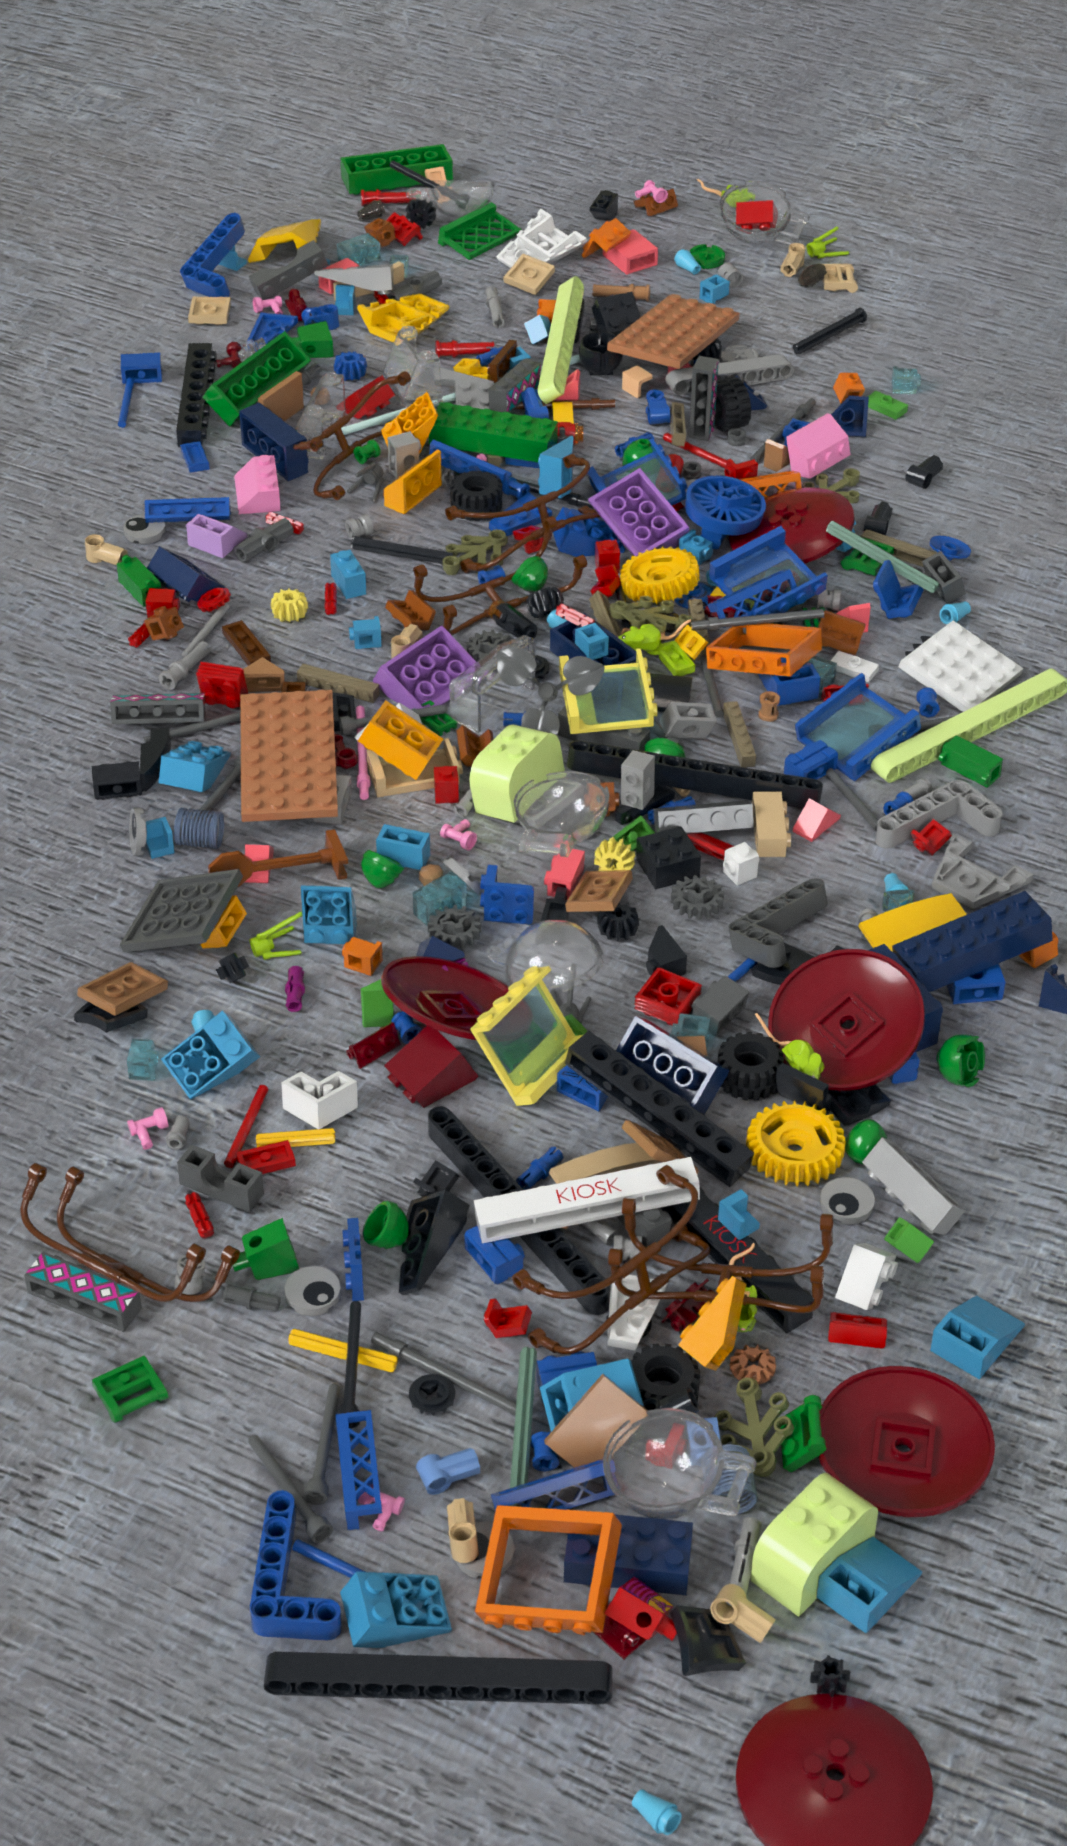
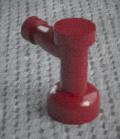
M238 342L229 343L226 346V352L230 357L216 360L218 367L231 365L232 368H235L242 363V359L239 357L242 353L241 345Z

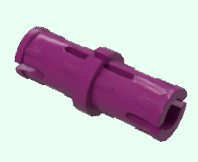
M300 966L289 968L288 982L285 984V993L287 994L286 1007L291 1012L301 1010L302 996L305 993V985L303 983L304 970Z

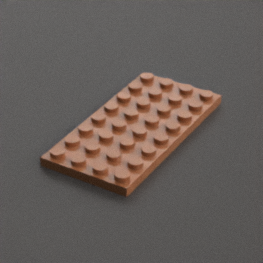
M671 294L608 342L607 350L681 369L739 320L740 313L735 312L732 308H720L712 303L704 304L696 299H684L680 295Z
M332 690L240 695L242 822L338 817Z

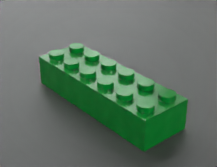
M444 144L340 158L341 178L349 194L357 195L361 193V190H393L398 187H412L413 185L421 184L391 168V161H395L426 177V169L443 167L446 181L453 180V160Z
M284 331L214 382L202 398L230 427L240 419V410L257 404L258 398L294 372L304 370L312 360Z
M440 402L436 409L438 417L429 434V445L432 440H436L459 450L538 462L542 452L557 444L558 421Z

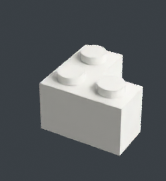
M340 1071L320 1082L303 1072H299L281 1082L283 1109L317 1129L325 1127L358 1108L357 1081Z
M867 1243L854 1244L835 1298L865 1310L873 1309L874 1305L878 1306L883 1294V1290L880 1289L882 1282L893 1278L896 1273L898 1263L895 1262L897 1255Z

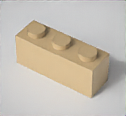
M753 792L752 804L756 852L759 857H786V848L791 847V833H786V831H789V817L784 816L787 815V802L782 800V792Z

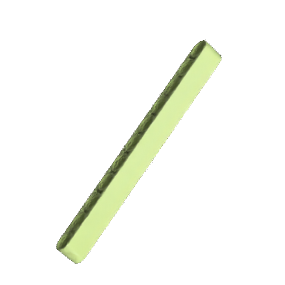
M577 276L561 284L558 289L538 385V395L545 404L560 397L565 391L584 294V285Z
M1052 668L880 753L873 759L871 769L886 782L892 783L938 760L943 745L956 735L969 742H973L1062 697L1067 693V678Z

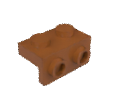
M674 189L666 190L668 196L662 203H657L653 199V194L644 195L634 201L635 208L645 206L647 215L652 216L678 207Z
M413 590L408 591L405 601L387 600L385 606L392 614V617L404 625V628L413 624L417 625L420 630H429L436 614V610L425 600L419 598Z
M825 610L824 618H821L818 628H821L822 646H829L856 656L866 625Z
M462 725L457 730L461 762L467 767H472L478 754L494 740L493 732L488 729L481 736H478Z

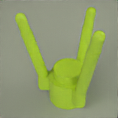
M837 226L820 237L813 239V242L808 243L806 246L808 255L812 258L817 256L818 259L848 255L849 251L824 253L826 250L825 245L836 241L837 237L824 242L821 240L839 229Z
M298 912L265 932L257 934L256 937L249 939L254 956L256 958L262 956L264 960L273 957L300 955L302 953L301 950L271 952V950L274 949L273 939L294 930V926L280 929L302 917V912Z

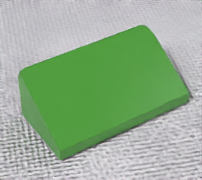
M639 816L613 837L617 842L623 838V844H631V851L637 849L638 837L655 832L644 818Z
M381 979L361 988L362 1025L364 1027H385L390 1024L394 1016L393 1002L384 992Z

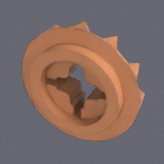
M758 1344L755 1347L745 1345L743 1349L735 1350L734 1355L730 1359V1370L739 1381L742 1378L749 1377L755 1379L758 1384H763L774 1376L776 1361L775 1357L770 1355L769 1349L762 1350ZM748 1360L751 1362L757 1360L758 1366L755 1364L748 1366Z

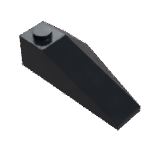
M447 1190L417 1198L410 1202L406 1216L408 1221L407 1242L402 1244V1252L406 1254V1259L400 1268L399 1293L402 1295L421 1290L467 1222V1213L470 1205Z

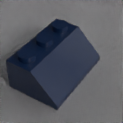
M160 546L147 566V569L154 573L153 575L161 583H164V581L167 583L165 587L175 589V593L179 591L180 594L178 596L187 602H190L191 599L198 602L200 597L211 589L226 588L187 559Z

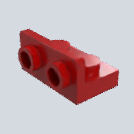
M394 212L386 220L394 227L396 237L394 240L403 246L413 237L419 240L423 238L420 233L421 228L415 222H409L404 215L400 216Z

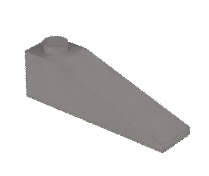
M393 264L315 271L316 276L371 291H378V294H389V290L394 289Z

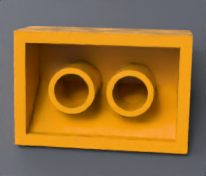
M437 449L386 486L383 492L384 506L406 514L442 486L441 451Z
M386 700L358 739V742L363 744L365 748L372 750L386 762L393 764L402 770L404 774L417 780L443 741L442 737Z

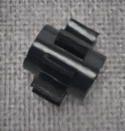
M233 953L219 960L221 967L216 969L221 980L227 978L229 983H233L246 976L244 969L249 967L244 956L238 958L236 953Z
M827 1655L821 1662L814 1661V1671L810 1674V1683H817V1694H829L830 1697H833L839 1691L842 1693L846 1692V1682L850 1680L851 1672L843 1670V1659L838 1660Z

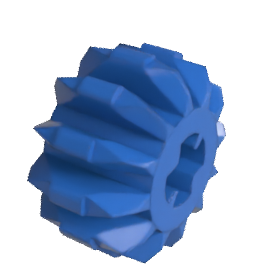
M348 351V353L341 352L340 355L336 356L334 371L338 378H344V381H353L354 379L360 380V377L365 376L367 361L363 354H357L356 351Z

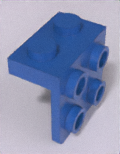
M890 560L884 561L873 582L874 591L878 594L881 608L885 611L888 619L906 618L912 615L923 593V588L917 584L901 587Z
M488 865L486 874L481 875L480 889H484V892H481L480 907H484V921L532 924L534 887L531 885L497 882L498 865Z

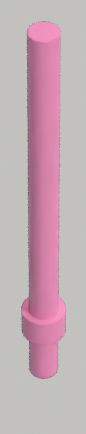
M363 706L356 707V719L365 718V708ZM362 727V728H357V734H358L364 727ZM357 740L359 773L356 778L357 787L359 788L360 799L366 800L369 798V787L371 786V779L368 775L367 748Z

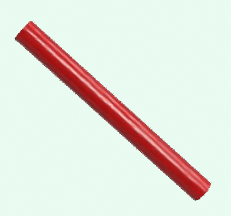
M665 433L663 440L672 444L671 434ZM686 441L684 446H680V448L726 468V460Z
M259 1085L224 1161V1165L227 1168H233L237 1161L236 1152L242 1150L269 1089L266 1085Z

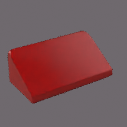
M702 832L687 834L698 851L724 861L725 850L734 847Z
M838 1312L830 1314L829 1342L880 1349L885 1348L887 1336L886 1318Z

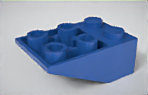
M562 507L556 517V521L583 514L576 509ZM598 518L572 522L553 532L558 551L575 557L580 555L594 556L595 543L604 540H617L620 553L625 552L624 545L605 521Z
M781 658V662L786 663V658ZM810 662L805 663L792 676L758 674L766 690L775 692L780 696V703L777 706L818 699L820 676L814 665Z

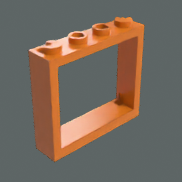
M769 623L733 626L706 647L707 669L792 676L822 650L821 628ZM743 645L790 649V651L787 653L747 650L739 648ZM781 658H786V663H782Z
M497 1505L475 1613L482 1619L484 1624L494 1625L496 1628H502L503 1625H513L515 1628L525 1631L532 1630V1627H537L552 1633H560L562 1630H573V1632L580 1635H585V1632L603 1633L606 1617L604 1613L608 1606L622 1524L615 1514L610 1512ZM510 1529L600 1535L586 1611L495 1604Z

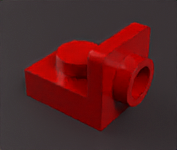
M531 525L513 531L514 539L520 541L531 535L532 532L540 529V527ZM543 537L524 544L525 552L530 554L539 551L544 541Z

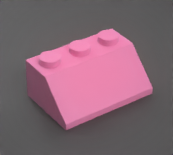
M828 413L786 437L791 471L800 472V476L811 479L851 455L848 435L832 415Z
M274 455L253 457L234 475L239 514L281 511Z

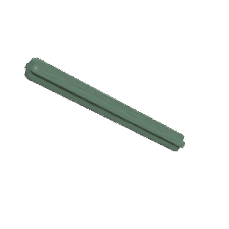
M831 521L828 524L826 531L881 564L885 560H890L896 573L930 593H934L939 586L938 581L835 521Z
M523 1347L520 1352L510 1488L528 1483L537 1359L536 1349Z

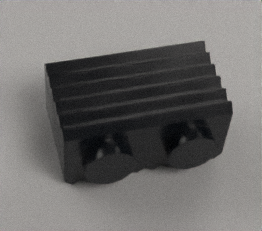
M139 761L92 766L93 788L96 800L99 798L103 800L109 797L112 799L118 796L122 798L123 796L142 795Z

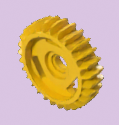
M662 546L661 549H655L654 547V550L650 551L646 549V552H639L638 556H632L631 560H627L626 564L622 565L620 570L621 586L625 595L634 602L639 601L641 596L651 597L653 599L652 603L656 604L664 600H672L674 602L675 598L681 599L683 594L688 595L689 591H693L694 587L698 585L700 580L699 564L696 557L692 555V552H687L686 549L681 550L679 547L675 549L671 546L669 548Z
M795 1100L792 1105H787L785 1101L782 1102V1106L773 1103L772 1110L765 1107L763 1113L757 1112L756 1118L751 1120L748 1127L746 1146L754 1153L751 1164L757 1166L759 1173L765 1171V1178L773 1176L775 1183L779 1180H784L785 1185L788 1182H795L797 1187L799 1182H804L806 1186H809L812 1180L818 1184L820 1177L827 1180L829 1174H835L836 1168L840 1167L845 1154L846 1140L844 1129L840 1128V1121H834L833 1114L826 1115L825 1108L820 1111L816 1110V1104L808 1107L806 1101L803 1105H797ZM818 1134L824 1138L828 1145H822ZM796 1144L801 1146L802 1149L793 1151L788 1146Z

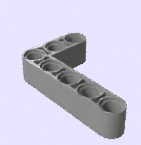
M954 780L880 818L877 822L875 841L881 848H892L912 838L910 832L913 829L920 833L933 819L940 823L954 815H958L982 835L993 837L999 834L1003 813L996 804L967 782Z

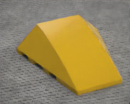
M321 219L279 226L265 232L257 239L248 262L265 260L277 244L294 241L298 249L313 240L317 242L316 237H318V231L320 230Z
M419 293L400 297V301L388 299L385 304L380 305L379 302H372L370 307H365V305L361 304L357 306V309L371 334L402 345L435 323L449 310L450 305Z
M949 893L889 910L860 922L858 927L873 948L885 944L892 951V945L967 914L953 894Z

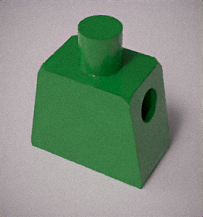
M326 321L297 328V337L292 339L309 358L334 357L333 339Z
M283 1218L243 1235L242 1242L245 1251L240 1252L237 1262L232 1265L235 1272L251 1267L256 1280L286 1275L299 1270L296 1254Z

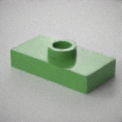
M875 391L867 396L869 397L868 408L895 420L908 412L907 404L889 395Z

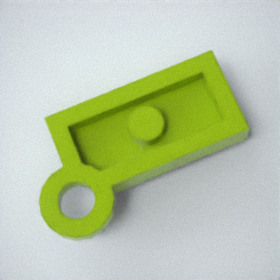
M675 640L664 644L660 642L659 647L655 651H647L651 655H659V659L673 676H684L695 672L696 665Z

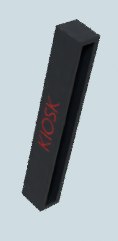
M699 1187L700 1199L692 1217L685 1226L688 1231L700 1236L710 1246L708 1257L715 1264L729 1265L733 1256L746 1251L754 1243V1249L749 1254L737 1259L734 1265L753 1267V1269H782L771 1255H767L758 1246L752 1237L746 1236L738 1240L718 1220L719 1205L713 1203L705 1195L702 1188ZM690 1202L660 1208L669 1214L672 1222L676 1225L686 1213ZM792 1275L741 1277L743 1282L746 1283L747 1288H750L752 1285L755 1286L757 1298L797 1306H808L814 1301L812 1295L807 1290H803L795 1282ZM757 1305L786 1334L813 1317V1312L795 1313Z

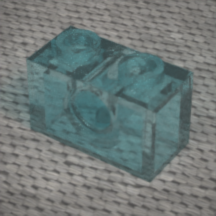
M368 233L337 243L338 261L348 258L361 266L380 260V242Z
M452 871L413 892V914L426 926L430 922L429 916L435 915V910L437 909L444 911V906H447L449 909L453 908L454 905H457V909L467 906V884Z

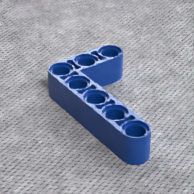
M238 213L228 214L181 267L180 274L188 289L208 297L230 296V290L225 278L212 271L245 233L243 222Z
M284 1490L276 1491L269 1496L266 1505L250 1602L252 1629L257 1635L263 1637L333 1640L340 1635L342 1630L341 1610L336 1601L324 1598L284 1596L296 1524V1513L293 1495Z

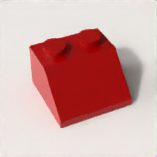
M773 200L736 202V225L739 230L743 232H750L752 229L768 231L770 228L776 227L778 210Z
M381 375L337 404L336 407L349 414L376 384L385 380V378ZM386 384L379 388L353 417L360 419L366 415L369 418L377 412V407L383 409L391 404L389 400L395 394L390 386Z

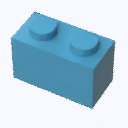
M346 550L330 554L331 576L344 597L349 599L365 595L366 573L352 551Z
M384 824L376 839L377 853L397 861L403 867L421 870V867L426 865L431 855L430 834Z

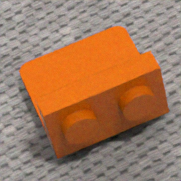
M617 218L610 222L606 221L601 228H595L590 233V239L584 245V251L581 256L585 259L600 248L608 252L629 238L632 232Z

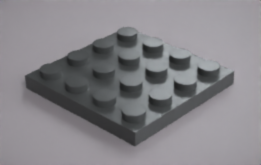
M239 869L158 880L120 943L123 952H139L148 949L179 947L206 942L242 880V873Z

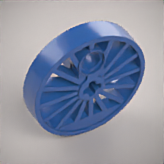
M703 477L692 482L686 492L685 510L689 518L700 527L718 534L742 535L752 532L760 525L766 509L765 499L756 488L732 477Z

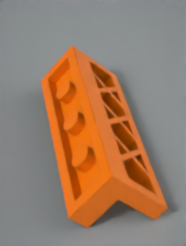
M794 470L739 479L752 485L763 497H768L764 493L769 486H775L778 489L777 493L784 491L790 482H795L796 489L802 488L800 472Z

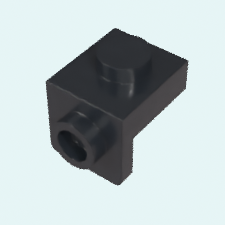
M435 1160L423 1179L415 1178L413 1183L419 1188L417 1193L424 1197L442 1190L449 1192L460 1176Z

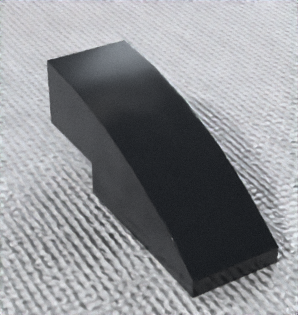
M151 728L150 743L141 744L140 779L142 792L148 791L158 780L161 756L171 750L169 728Z

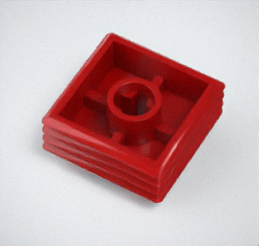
M200 662L196 676L200 693H205V703L209 705L222 704L229 708L241 707L240 695L248 694L243 668Z
M657 968L636 994L634 1009L643 1012L647 1016L665 1021L669 1025L680 1026L692 1010L691 1007L695 999L701 996L702 984L662 968Z

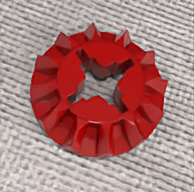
M227 588L211 589L200 597L197 606L202 612L218 610L219 607L224 606L230 600L231 594Z

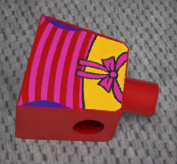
M633 1577L619 1587L604 1613L646 1640H650L657 1633L671 1642L677 1637L674 1622L668 1617L673 1609V1605L636 1577Z

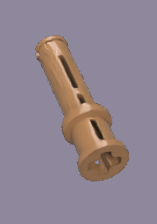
M593 284V297H607L633 292L635 299L646 300V302L650 300V284L646 286H635L634 284H629V286Z

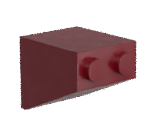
M426 1026L384 1065L390 1073L387 1078L397 1089L402 1086L405 1089L402 1092L412 1104L417 1101L423 1108L466 1086L479 1077L463 1055L438 1030Z

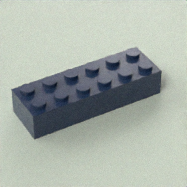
M1023 891L892 945V951L912 971L918 981L923 983L929 992H932L954 981L963 979L1053 941L1051 917L1026 891Z

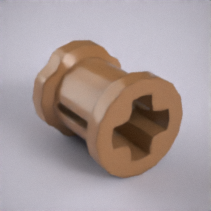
M771 691L762 693L759 700L761 703V709L758 713L759 718L767 722L777 720L779 716L777 705L780 703V696Z

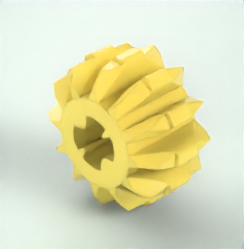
M289 588L285 591L280 589V593H274L271 599V609L274 618L280 619L281 622L286 620L290 623L293 620L299 621V618L305 617L308 602L305 594L299 592L298 589L290 590Z
M614 837L610 838L609 841L604 839L595 850L594 864L599 865L598 871L633 869L636 852L631 851V844H623V838L619 842Z

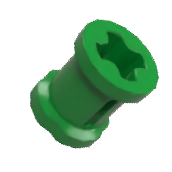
M372 439L362 447L357 446L353 450L354 457L360 464L366 463L372 457L377 458L381 454L378 443Z

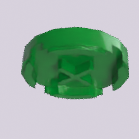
M701 244L690 249V253L702 269L717 268L725 262V252L716 245L707 247V245Z

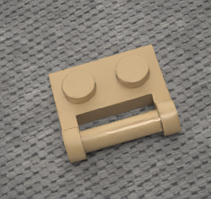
M821 264L820 272L824 290H848L850 293L858 290V284L854 280V267L852 264ZM842 273H844L847 280H843Z

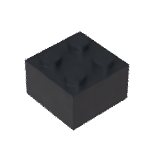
M633 292L597 298L592 307L600 334L602 331L619 335L641 318Z
M682 826L637 838L636 860L655 890L675 885L678 880L684 882V877L686 876L689 879H693L694 875L700 878L701 855Z

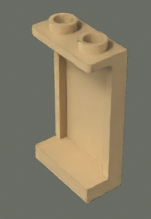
M449 738L444 739V748L435 751L417 780L407 776L402 770L386 762L384 759H379L378 754L372 750H367L368 771L377 798L434 788V767L457 766L460 784L459 774H463L461 760H457L456 747L451 745Z

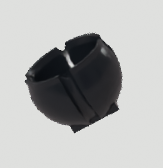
M602 331L600 335L597 332H591L581 339L579 358L583 367L589 371L590 376L613 375V371L620 365L623 354L607 350L608 342L617 335Z

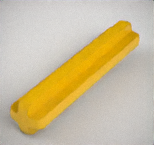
M333 1128L259 1133L256 1135V1146L261 1147L289 1140L291 1147L334 1144L336 1140L335 1130Z

